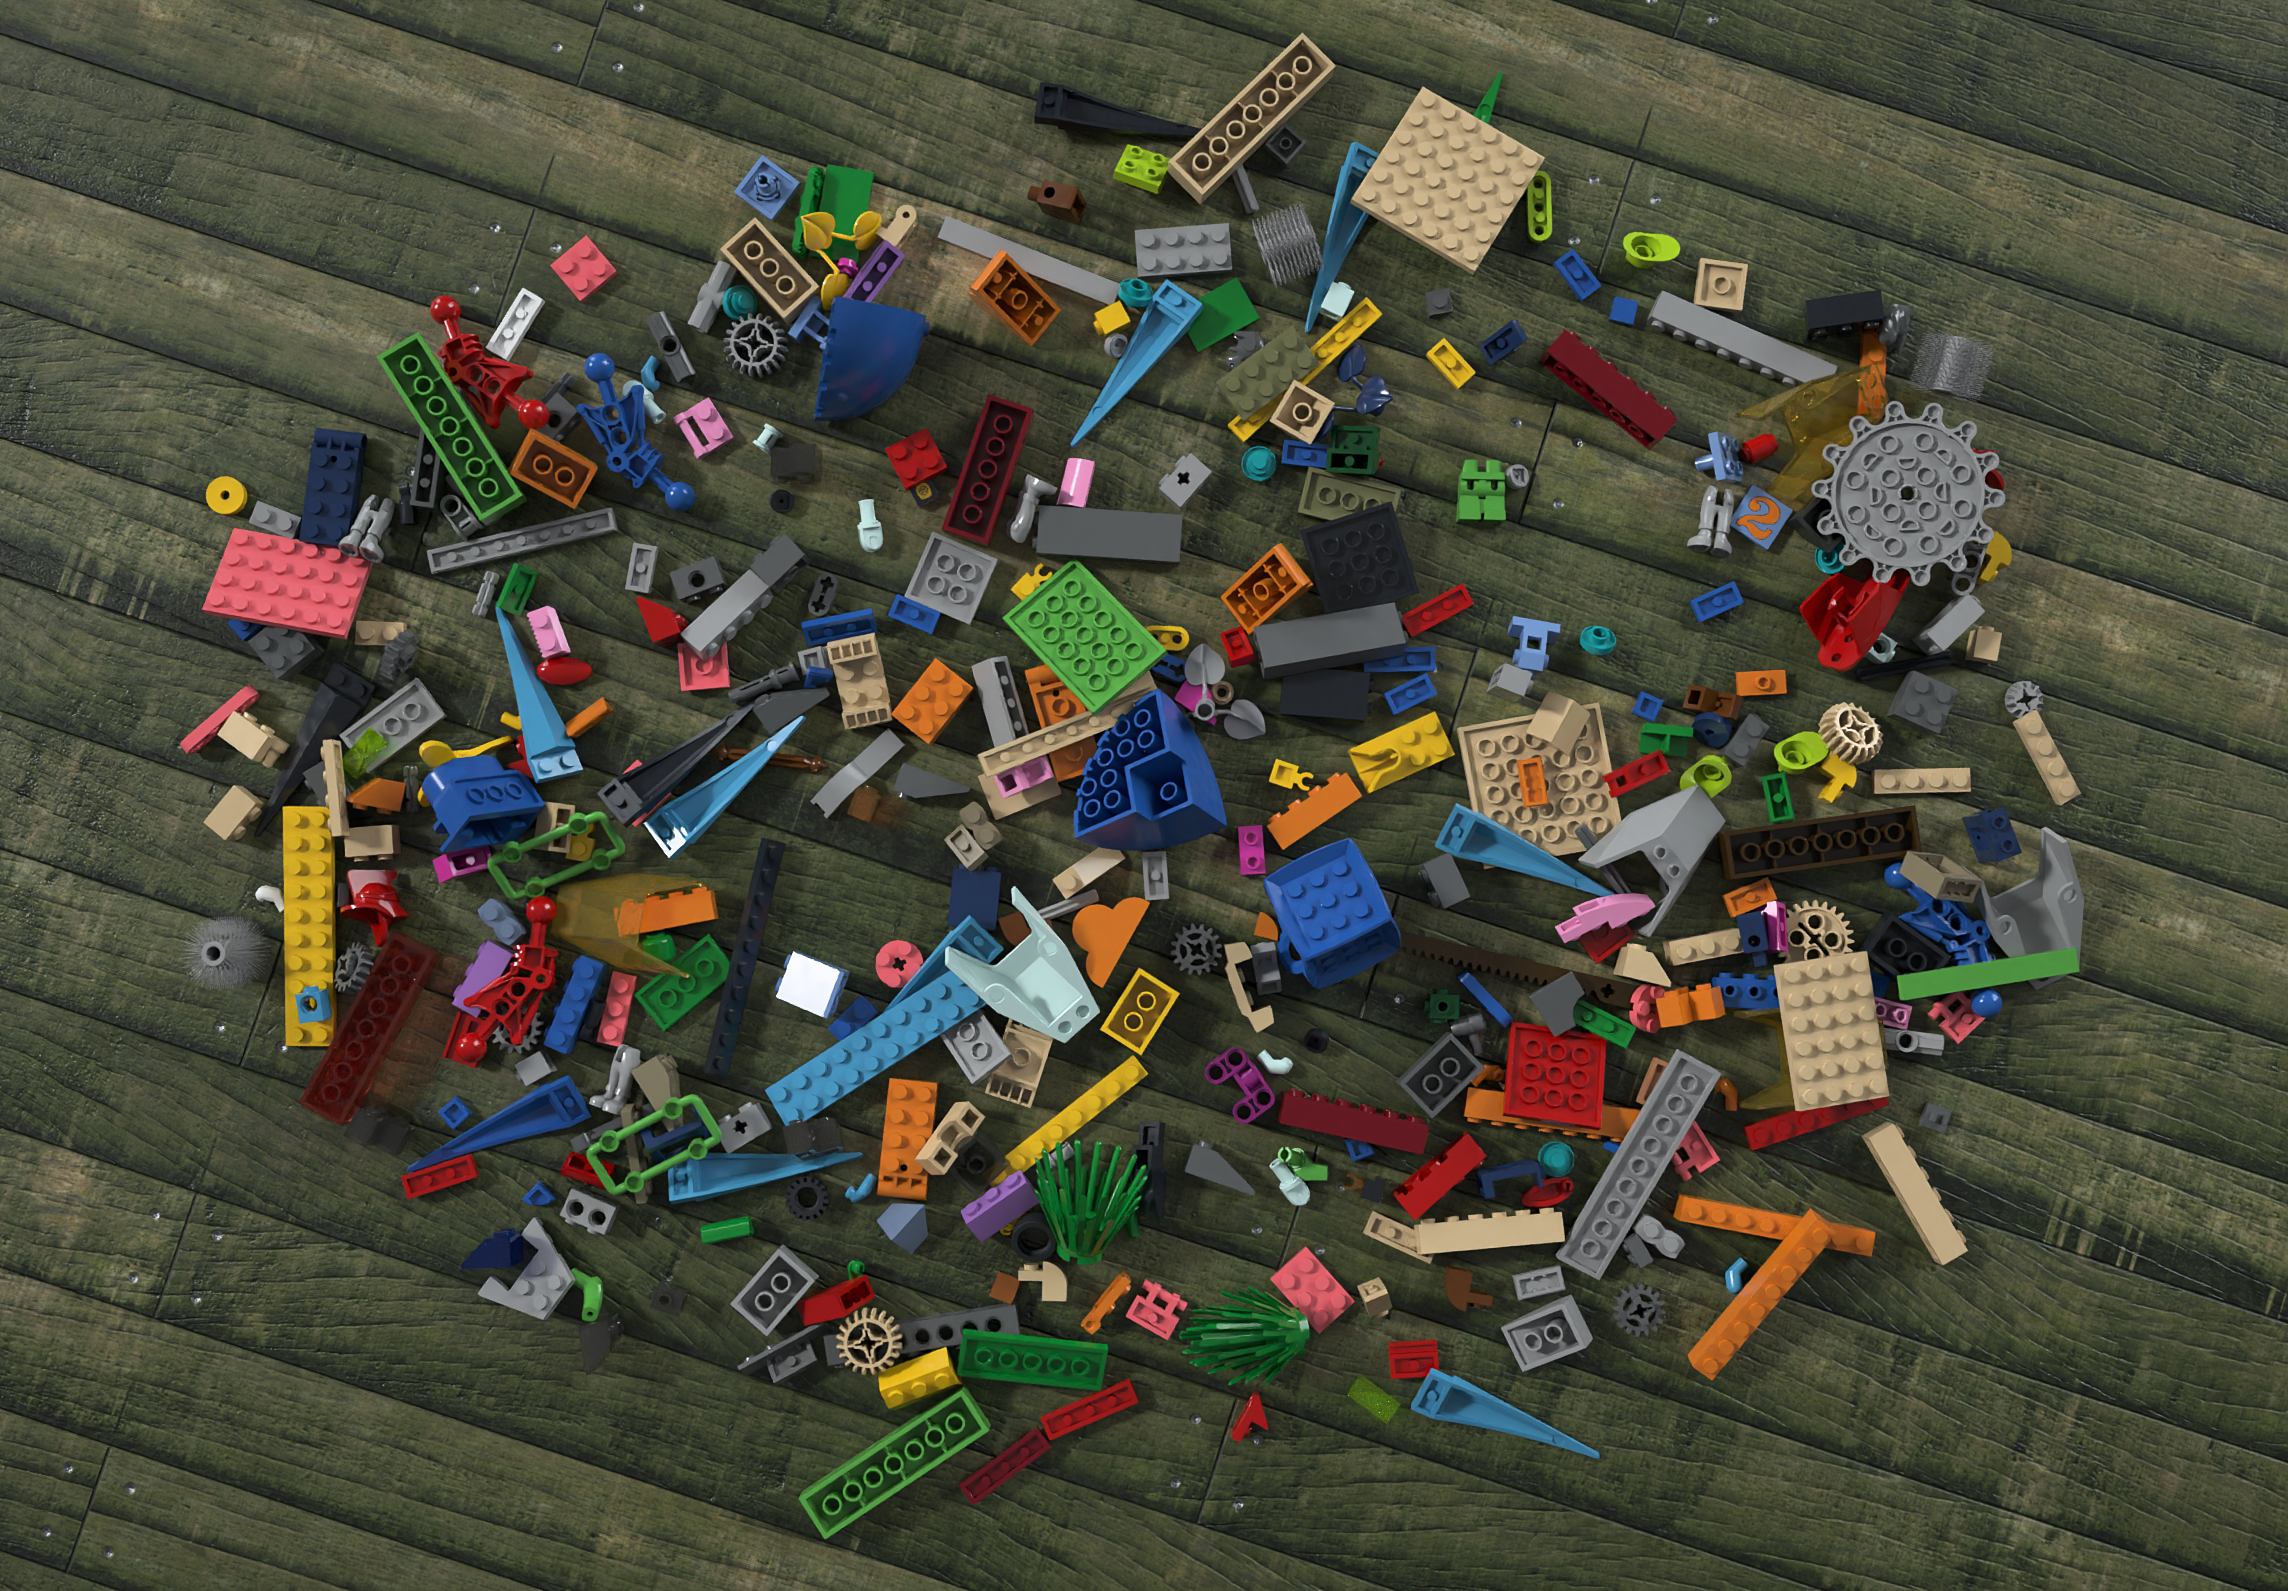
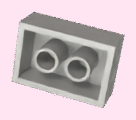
M782 1245L732 1301L731 1305L763 1334L768 1336L819 1275L785 1245Z

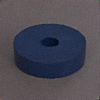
M1704 712L1697 715L1691 726L1693 727V737L1701 744L1710 747H1719L1727 743L1732 730L1730 723L1723 716L1712 712Z

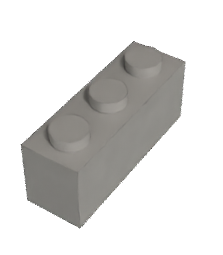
M1504 663L1494 670L1486 693L1513 703L1530 693L1534 682L1530 680L1533 673Z

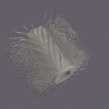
M1300 208L1301 211L1295 210L1298 213H1293L1294 210H1290L1292 211L1291 213L1285 212L1287 215L1281 214L1284 217H1278L1280 214H1276L1278 219H1272V222H1270L1269 216H1266L1268 217L1266 220L1269 221L1265 222L1262 220L1264 223L1260 224L1261 221L1257 220L1259 222L1257 223L1259 224L1258 227L1255 226L1256 223L1252 220L1262 259L1275 285L1277 284L1273 275H1276L1277 282L1281 283L1282 281H1279L1281 280L1280 276L1283 277V280H1286L1284 279L1285 277L1291 278L1289 277L1290 274L1295 276L1294 273L1300 274L1297 271H1304L1302 270L1304 268L1309 269L1308 266L1319 267L1316 262H1323L1321 261V256H1319V246L1311 222L1309 224V219H1307L1308 214L1305 215L1306 211H1303L1305 208Z
M1958 333L1957 336L1947 337L1942 335L1934 338L1937 340L1936 342L1924 345V347L1933 346L1929 347L1930 349L1922 351L1923 353H1928V356L1931 357L1923 358V361L1927 362H1923L1926 364L1922 365L1926 366H1923L1925 368L1918 369L1920 370L1918 372L1925 371L1922 372L1924 373L1922 375L1925 376L1917 377V380H1920L1918 378L1923 379L1922 377H1924V380L1917 381L1920 383L1916 384L1921 386L1927 383L1918 388H1923L1927 385L1928 387L1915 390L1932 389V391L1928 392H1934V394L1951 398L1956 396L1967 398L1972 396L1970 394L1977 393L1975 391L1978 390L1971 389L1974 387L1970 386L1979 385V382L1972 383L1974 382L1972 380L1979 381L1976 379L1983 380L1982 378L1984 377L1975 378L1979 377L1977 375H1980L1981 372H1977L1979 374L1974 373V375L1973 372L1980 371L1977 370L1981 369L1977 368L1980 367L1978 365L1985 364L1984 362H1986L1978 357H1989L1986 355L1987 353L1980 354L1982 353L1980 351H1983L1981 349L1987 348L1986 346L1988 345L1977 346L1980 344H1972L1975 342L1964 337H1958Z
M229 916L228 926L226 918L224 921L220 917L219 924L217 918L216 922L214 920L213 926L208 923V929H211L208 932L204 927H200L203 931L199 932L205 936L199 938L201 941L196 946L194 944L188 946H194L192 951L199 953H186L201 954L199 956L187 957L188 959L198 958V961L195 959V962H197L194 965L195 967L202 965L203 968L198 972L199 975L197 977L202 972L204 973L202 976L208 979L205 982L208 983L209 981L210 983L214 979L215 985L219 977L221 989L223 980L224 983L226 981L225 978H227L226 985H230L231 988V981H233L234 986L235 982L237 985L238 975H243L244 973L247 977L249 973L252 974L248 969L253 968L251 965L258 968L253 963L260 961V959H256L259 956L255 952H265L249 951L265 947L254 948L258 942L249 937L252 933H249L245 938L247 935L245 932H248L250 927L242 929L240 924L237 927L236 921L235 923L234 920L232 921V916L230 923Z

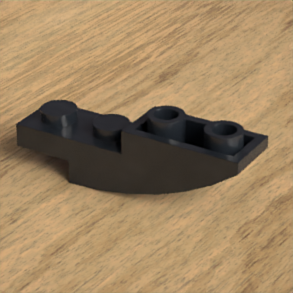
M1140 1121L1138 1145H1133L1132 1155H1137L1136 1163L1132 1169L1133 1181L1143 1165H1146V1170L1137 1186L1143 1177L1148 1176L1135 1197L1136 1199L1138 1196H1142L1137 1204L1141 1220L1163 1221L1167 1172H1161L1165 1123Z

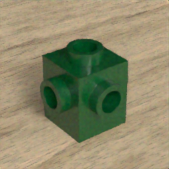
M1434 989V993H1428V998L1423 1000V1012L1427 1013L1428 1018H1433V1023H1447L1448 1019H1459L1460 995L1448 994L1449 989ZM1440 1002L1443 1003V1008L1441 1010L1438 1009V1005Z

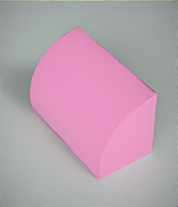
M1069 458L1067 460L1057 501L1058 506L1085 508L1095 469L1094 461L1079 458Z

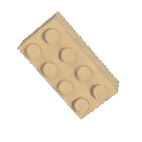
M756 217L720 248L727 260L787 325L803 312L814 294L818 297L821 296V289Z

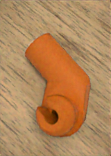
M1483 1064L1484 1069L1470 1084L1476 1088L1483 1080L1501 1081L1504 1078V1071L1497 1065Z
M1718 1079L1714 1085V1090L1721 1091L1725 1095V1110L1737 1111V1088L1729 1079Z

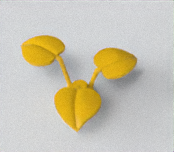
M873 211L861 214L854 224L853 236L834 233L835 219L829 213L815 212L801 216L805 245L808 249L820 253L834 270V274H829L825 278L821 289V304L824 311L831 309L832 299L836 296L841 297L850 285V281L846 274H840L839 269L825 254L823 249H827L831 245L832 237L855 241V246L859 250L868 249L877 240L876 233L882 224L881 214Z

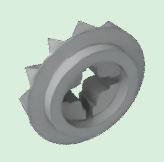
M2020 681L2014 683L2007 690L2005 705L2010 714L2016 718H2020L2032 710H2036L2039 713L2044 706V694L2041 693L2039 686L2034 685L2031 681ZM2023 693L2026 697H2033L2031 701L2027 702L2028 706L2025 703L2016 702L2023 698Z

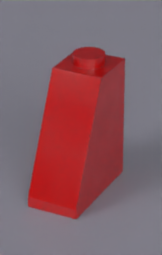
M862 1275L811 1293L797 1302L796 1306L804 1326L845 1317L873 1299L875 1295L867 1275Z

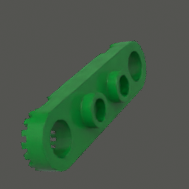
M812 166L809 169L805 190L800 196L801 208L799 216L795 219V235L792 244V255L795 259L805 260L809 254L803 237L804 227L801 216L815 213L819 210L822 196L820 191L823 189V181L825 180L823 179L825 172L821 167Z

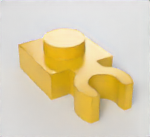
M1042 563L1036 566L1035 574L1032 577L1026 573L1011 588V591L1020 600L1023 601L1041 586L1042 582L1047 581L1053 576L1051 572L1047 576L1039 574L1040 570L1044 567Z
M1276 759L1268 782L1288 789H1292L1294 783L1297 784L1299 789L1308 791L1309 787L1302 784V779L1305 777L1313 779V775L1308 772L1298 774L1299 766Z
M595 822L589 825L587 832L584 834L571 835L570 850L566 854L567 859L578 861L591 859L596 839H591L589 836L595 830Z

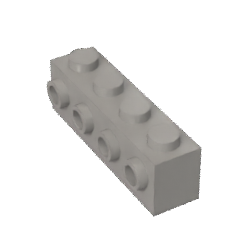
M749 569L680 634L684 643L704 661L709 657H713L726 641L735 637L737 631L744 624L746 625L752 621L754 615L761 608L769 605L773 598L770 587Z
M1007 656L989 658L971 666L994 747L996 748L1029 735Z

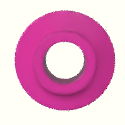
M841 258L835 264L840 274H846L849 279L858 274L857 264L852 259Z

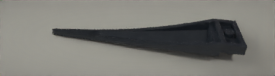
M1040 82L1034 123L1058 126L1059 130L1193 138L1202 130L1201 128L1139 113L1087 95L1065 85Z
M334 662L324 682H321L254 837H258L263 833L283 805L304 781L305 776L303 773L317 765L322 759L321 747H323V740H338L340 734L346 731L365 710L379 686L342 663Z
M766 693L759 694L725 718L671 750L614 778L597 793L598 796L626 828L629 827L644 813L648 814L753 711V705L756 704L755 700Z

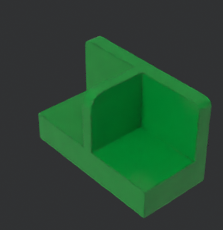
M1643 723L1640 725L1638 752L1650 754L1661 749L1664 756L1686 757L1688 738L1693 737V727Z

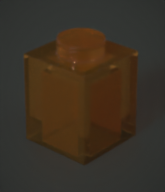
M865 785L864 789L857 787L847 814L872 823L882 796L877 795L878 790Z

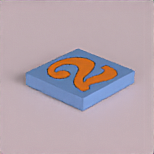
M1751 485L1732 515L1730 528L1766 551L1793 510L1757 486Z

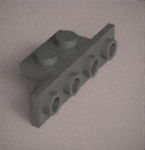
M826 1321L810 1324L808 1328L801 1332L789 1334L786 1340L779 1344L769 1345L764 1352L747 1357L744 1363L737 1367L739 1371L750 1375L767 1365L774 1384L779 1385L820 1362L812 1340L832 1330V1326Z

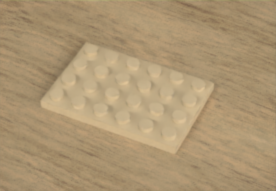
M1867 951L1773 965L1795 1110L1805 1111L1889 1096Z

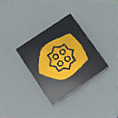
M931 479L910 490L919 508L940 497Z

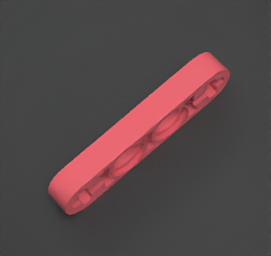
M252 685L241 689L184 738L180 743L181 748L187 755L198 752L219 733L233 711L242 714L259 699L260 694Z

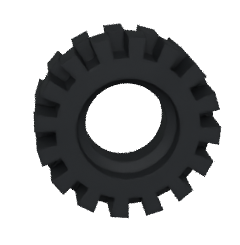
M810 1175L795 1180L789 1186L788 1192L785 1195V1199H787L785 1204L786 1207H789L790 1214L793 1213L795 1218H801L802 1221H811L820 1217L827 1210L831 1202V1193L828 1191V1185L824 1184L825 1181L818 1179L817 1176L811 1177ZM811 1189L816 1193L817 1202L814 1206L805 1207L800 1203L799 1195L802 1190Z

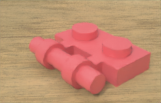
M1965 991L1949 993L1941 1001L1935 1002L1932 1005L1933 1009L1927 1013L1932 1020H1936L1940 1015L1945 1018L1939 1027L1956 1044H1959L1985 1019L1976 1015L1970 1006V999L1973 993L1968 998L1963 994ZM1957 1000L1961 1005L1951 1012L1948 1007Z
M1695 1120L1677 1148L1678 1150L1682 1147L1689 1158L1682 1161L1677 1151H1675L1671 1158L1676 1174H1680L1684 1181L1692 1177L1688 1169L1693 1165L1697 1172L1701 1173L1720 1161Z
M1145 1279L1141 1288L1149 1292L1147 1297L1144 1298L1137 1294L1125 1316L1168 1340L1179 1321V1317L1172 1314L1174 1308L1176 1307L1184 1311L1188 1303L1181 1300L1178 1294H1171L1162 1289V1285L1157 1282L1153 1284ZM1156 1296L1168 1303L1165 1309L1153 1303Z

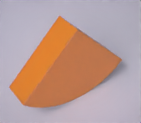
M1260 912L1254 935L1277 941L1278 930L1272 918Z

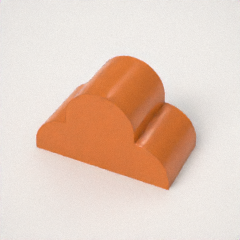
M1003 250L997 252L969 287L970 292L968 294L979 307L1004 324L1013 334L1030 346L1034 345L1061 311L1054 301Z
M1280 543L1274 546L1221 596V599L1246 632L1251 634L1254 632V627L1267 623L1279 612L1302 597L1314 584L1286 547Z
M1136 897L1127 898L1119 902L1114 909L1099 904L1089 905L1076 915L1072 926L1073 936L1077 944L1089 952L1086 959V970L1090 979L1098 986L1104 987L1150 904L1148 901Z

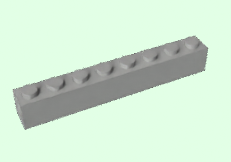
M1663 290L1657 296L1646 321L1657 331H1668L1678 340L1691 341L1701 350L1709 349L1714 351L1722 359L1739 362L1738 365L1745 369L1753 368L1758 370L1762 376L1781 380L1783 385L1789 388L1797 387L1804 390V394L1813 398L1821 397L1827 392L1838 367Z

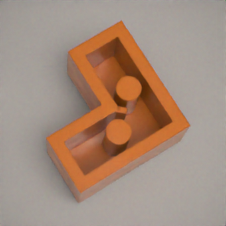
M1710 983L1696 985L1695 990H1689L1688 986L1674 988V990L1665 991L1663 997L1656 999L1661 1028L1684 1025L1693 1021L1714 1019L1726 1015L1720 986L1711 987Z

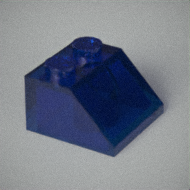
M508 1227L493 1232V1235L486 1238L461 1264V1269L511 1268L524 1260L523 1236L521 1235L523 1231L515 1232V1228Z

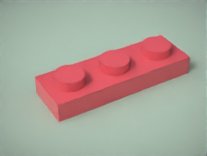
M613 971L606 999L607 1005L602 1016L597 1042L614 1046L623 1044L638 976Z

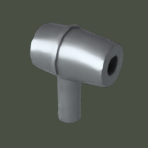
M1481 1013L1467 1014L1459 1017V1019L1451 1020L1450 1026L1453 1036L1468 1035L1473 1054L1482 1053L1478 1033L1485 1031L1486 1028L1483 1015Z

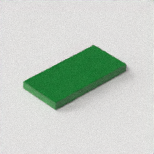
M827 164L819 212H826L834 217V233L847 236L854 235L853 229L857 218L869 209L875 176L874 172ZM832 237L831 245L827 249H823L830 260L838 262L841 258H849L854 260L858 266L861 250L856 248L855 241ZM811 250V258L825 260L820 253Z
M708 934L635 993L634 996L663 1032H665L726 982L731 959L714 938Z

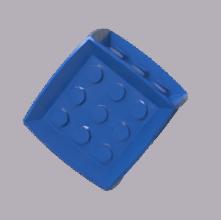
M1343 839L1312 851L1285 865L1264 879L1266 896L1277 913L1278 922L1282 929L1278 940V955L1281 964L1290 973H1303L1315 989H1320L1352 977L1381 962L1400 949L1401 934L1391 915L1374 874L1352 839ZM1290 942L1293 943L1299 953L1300 961H1295L1291 958L1289 953Z

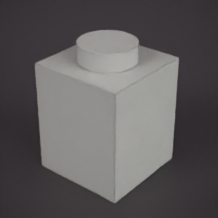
M541 1050L515 1064L517 1069L515 1074L522 1084L524 1083L525 1086L532 1085L557 1071L547 1050Z

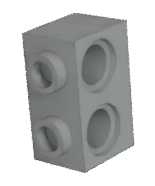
M576 1186L571 1188L560 1216L566 1218L565 1221L574 1226L581 1224L588 1228V1232L600 1236L610 1231L621 1204ZM576 1201L583 1205L582 1213H577L574 1210V1203ZM597 1211L605 1214L606 1219L604 1223L597 1221Z

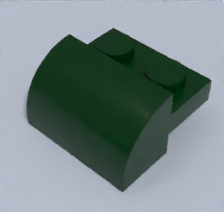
M1333 425L1330 448H1327L1325 472L1374 475L1378 470L1381 453L1378 452L1380 428Z

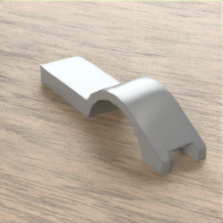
M890 728L886 729L858 757L842 768L811 800L812 804L815 805L817 803L826 812L824 816L828 819L854 790L871 779L905 747V744Z

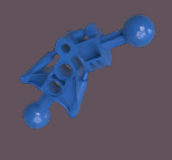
M592 354L584 364V371L591 381L598 384L605 405L596 408L588 404H579L576 409L578 413L583 415L599 443L603 444L609 453L607 457L609 469L619 472L628 480H632L634 488H642L647 481H651L665 493L666 503L671 509L678 512L689 510L694 505L696 499L695 491L685 482L678 481L674 483L659 470L665 456L663 453L658 455L657 448L651 450L652 444L645 439L644 387L642 385H633L628 394L618 400L611 381L615 372L614 362L606 354ZM614 408L619 412L617 420L614 419L612 414ZM601 427H603L604 429H606L608 438H607L606 434L604 433V431H603V429H602ZM622 431L627 435L625 443L622 442L620 437ZM637 445L639 449L635 453H632L633 449Z
M1894 860L1886 866L1884 880L1888 886L1893 889H1905L1920 904L1914 912L1904 913L1898 919L1932 940L1945 944L1947 953L1955 956L1950 959V962L1957 963V966L1996 959L1995 955L1989 953L1988 950L1990 947L1987 939H1989L1991 932L1986 922L1981 920L1974 921L1966 910L1968 907L1964 902L1935 899L1899 873L1904 860ZM1959 938L1963 944L1958 945L1955 940L1949 941V939ZM1989 987L1974 989L1975 992L1970 999V1006L1973 1012L1983 1018L1996 1016L2002 1008V998L1999 993Z

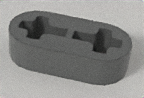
M823 573L815 583L808 602V609L816 617L821 618L828 615L839 589V581L833 574ZM831 578L834 586L833 588L828 587L826 594H824L825 586L822 585V582ZM821 597H824L822 604L825 606V609H820L819 612H816V608L813 606L814 603H819Z

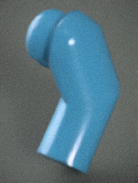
M652 355L641 370L642 384L647 389L655 392L658 390L660 382L655 380L654 373L661 361Z
M868 1173L859 1189L857 1190L855 1187L850 1186L845 1193V1197L850 1199V1202L857 1203L870 1194L879 1179Z
M1741 1257L1725 1273L1726 1287L1734 1295H1738L1744 1288L1741 1274L1749 1266Z

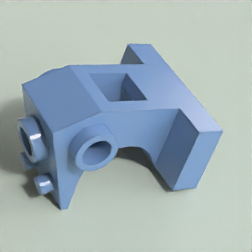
M814 294L788 334L798 344L807 335L821 344L819 348L823 350L826 348L827 337L822 338L817 334L824 324L829 327V319L821 314L823 310L821 298Z
M1513 616L1508 627V636L1520 638V648L1515 649L1513 655L1514 667L1533 673L1532 679H1534L1535 675L1542 672L1543 669H1546L1549 661V655L1545 654L1546 643L1555 644L1560 633L1561 624ZM1527 640L1538 641L1539 650L1527 648Z

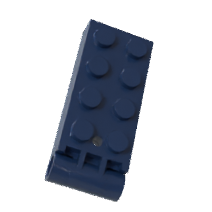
M323 428L315 430L314 443H312L299 541L338 547L340 541L350 534V529L354 525L358 514L364 460L368 443L365 433Z

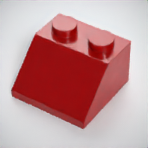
M641 596L636 598L654 644L665 648L683 640L680 634L689 626L685 617L682 618L681 614H677L673 610Z

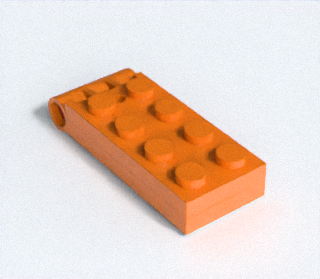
M1046 665L1024 670L1041 729L1086 712L1085 706ZM1055 691L1060 692L1059 696L1057 697L1053 696V693ZM1094 735L1049 753L1058 783L1083 776L1082 773L1088 759H1092L1097 751Z
M894 1077L889 1079L878 1196L926 1201L929 1172L914 1159L934 1133L939 1082ZM903 1164L907 1165V1170L902 1169Z

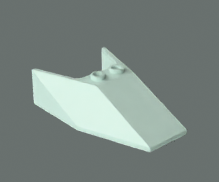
M1014 886L1011 889L1012 904L1024 914L1032 930L1031 934L996 965L985 963L950 946L945 949V965L997 1013L1066 1043L1100 1012V1009L1067 946Z

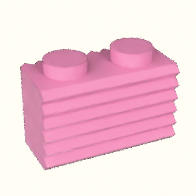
M545 606L527 614V617H530L528 621L533 626V634L536 635L535 639L538 640V648H541L540 652L543 653L542 657L551 659L563 657L571 653L554 608Z

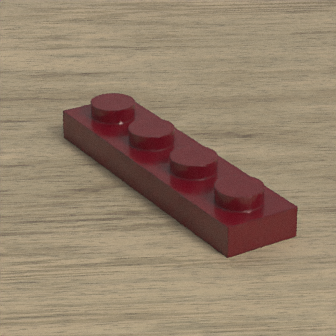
M1036 1426L962 1481L959 1487L971 1504L975 1505L1049 1450L1052 1445L1040 1428Z

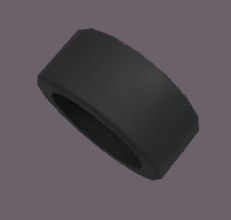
M1026 1214L1019 1218L1014 1225L1011 1243L1013 1250L1019 1257L1030 1262H1040L1051 1257L1056 1250L1057 1241L1044 1214ZM1031 1227L1040 1228L1049 1235V1242L1043 1247H1030L1021 1240L1022 1231Z

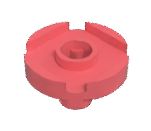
M896 940L889 942L881 948L876 956L877 974L890 987L904 988L924 964V958L919 948L908 941ZM897 957L900 960L905 959L906 964L903 965V971H900L899 968L895 969L893 966L896 963L895 959Z
M1643 984L1633 993L1630 1003H1634L1633 1011L1629 1010V1016L1633 1026L1637 1027L1636 1029L1656 1033L1661 1028L1656 999L1664 996L1665 990L1662 986Z

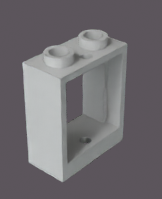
M1967 594L1956 598L1947 604L1911 640L1927 656L1943 652L1985 610L1981 607V602L1974 596Z

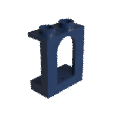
M2005 807L1991 812L1984 809L1962 817L1978 862L2001 861L2022 853Z
M694 1105L691 1106L696 1120L658 1137H656L650 1127L640 1131L646 1150L657 1165L687 1150L690 1144L667 1154H664L663 1148L693 1135H703L702 1139L704 1140L711 1137L710 1131Z
M1531 1158L1474 1170L1478 1191L1485 1199L1495 1197L1492 1181L1530 1174L1532 1183L1539 1188H1543L1542 1181L1546 1180L1543 1166H1539Z

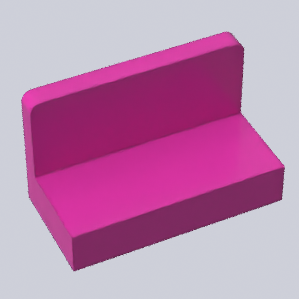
M1773 901L1767 902L1765 906L1757 907L1756 912L1764 911L1769 935L1770 950H1765V953L1788 952L1785 904Z

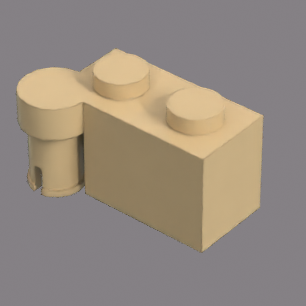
M233 711L217 735L251 760L262 763L272 769L280 754H284L290 745L274 736L275 731L264 724L260 726L256 723L258 719L246 711L244 714Z

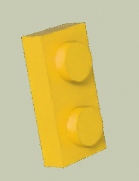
M1445 338L1426 354V357L1457 390L1476 373Z

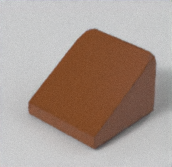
M998 1271L989 1296L1012 1304L1020 1281H1018L1017 1277Z

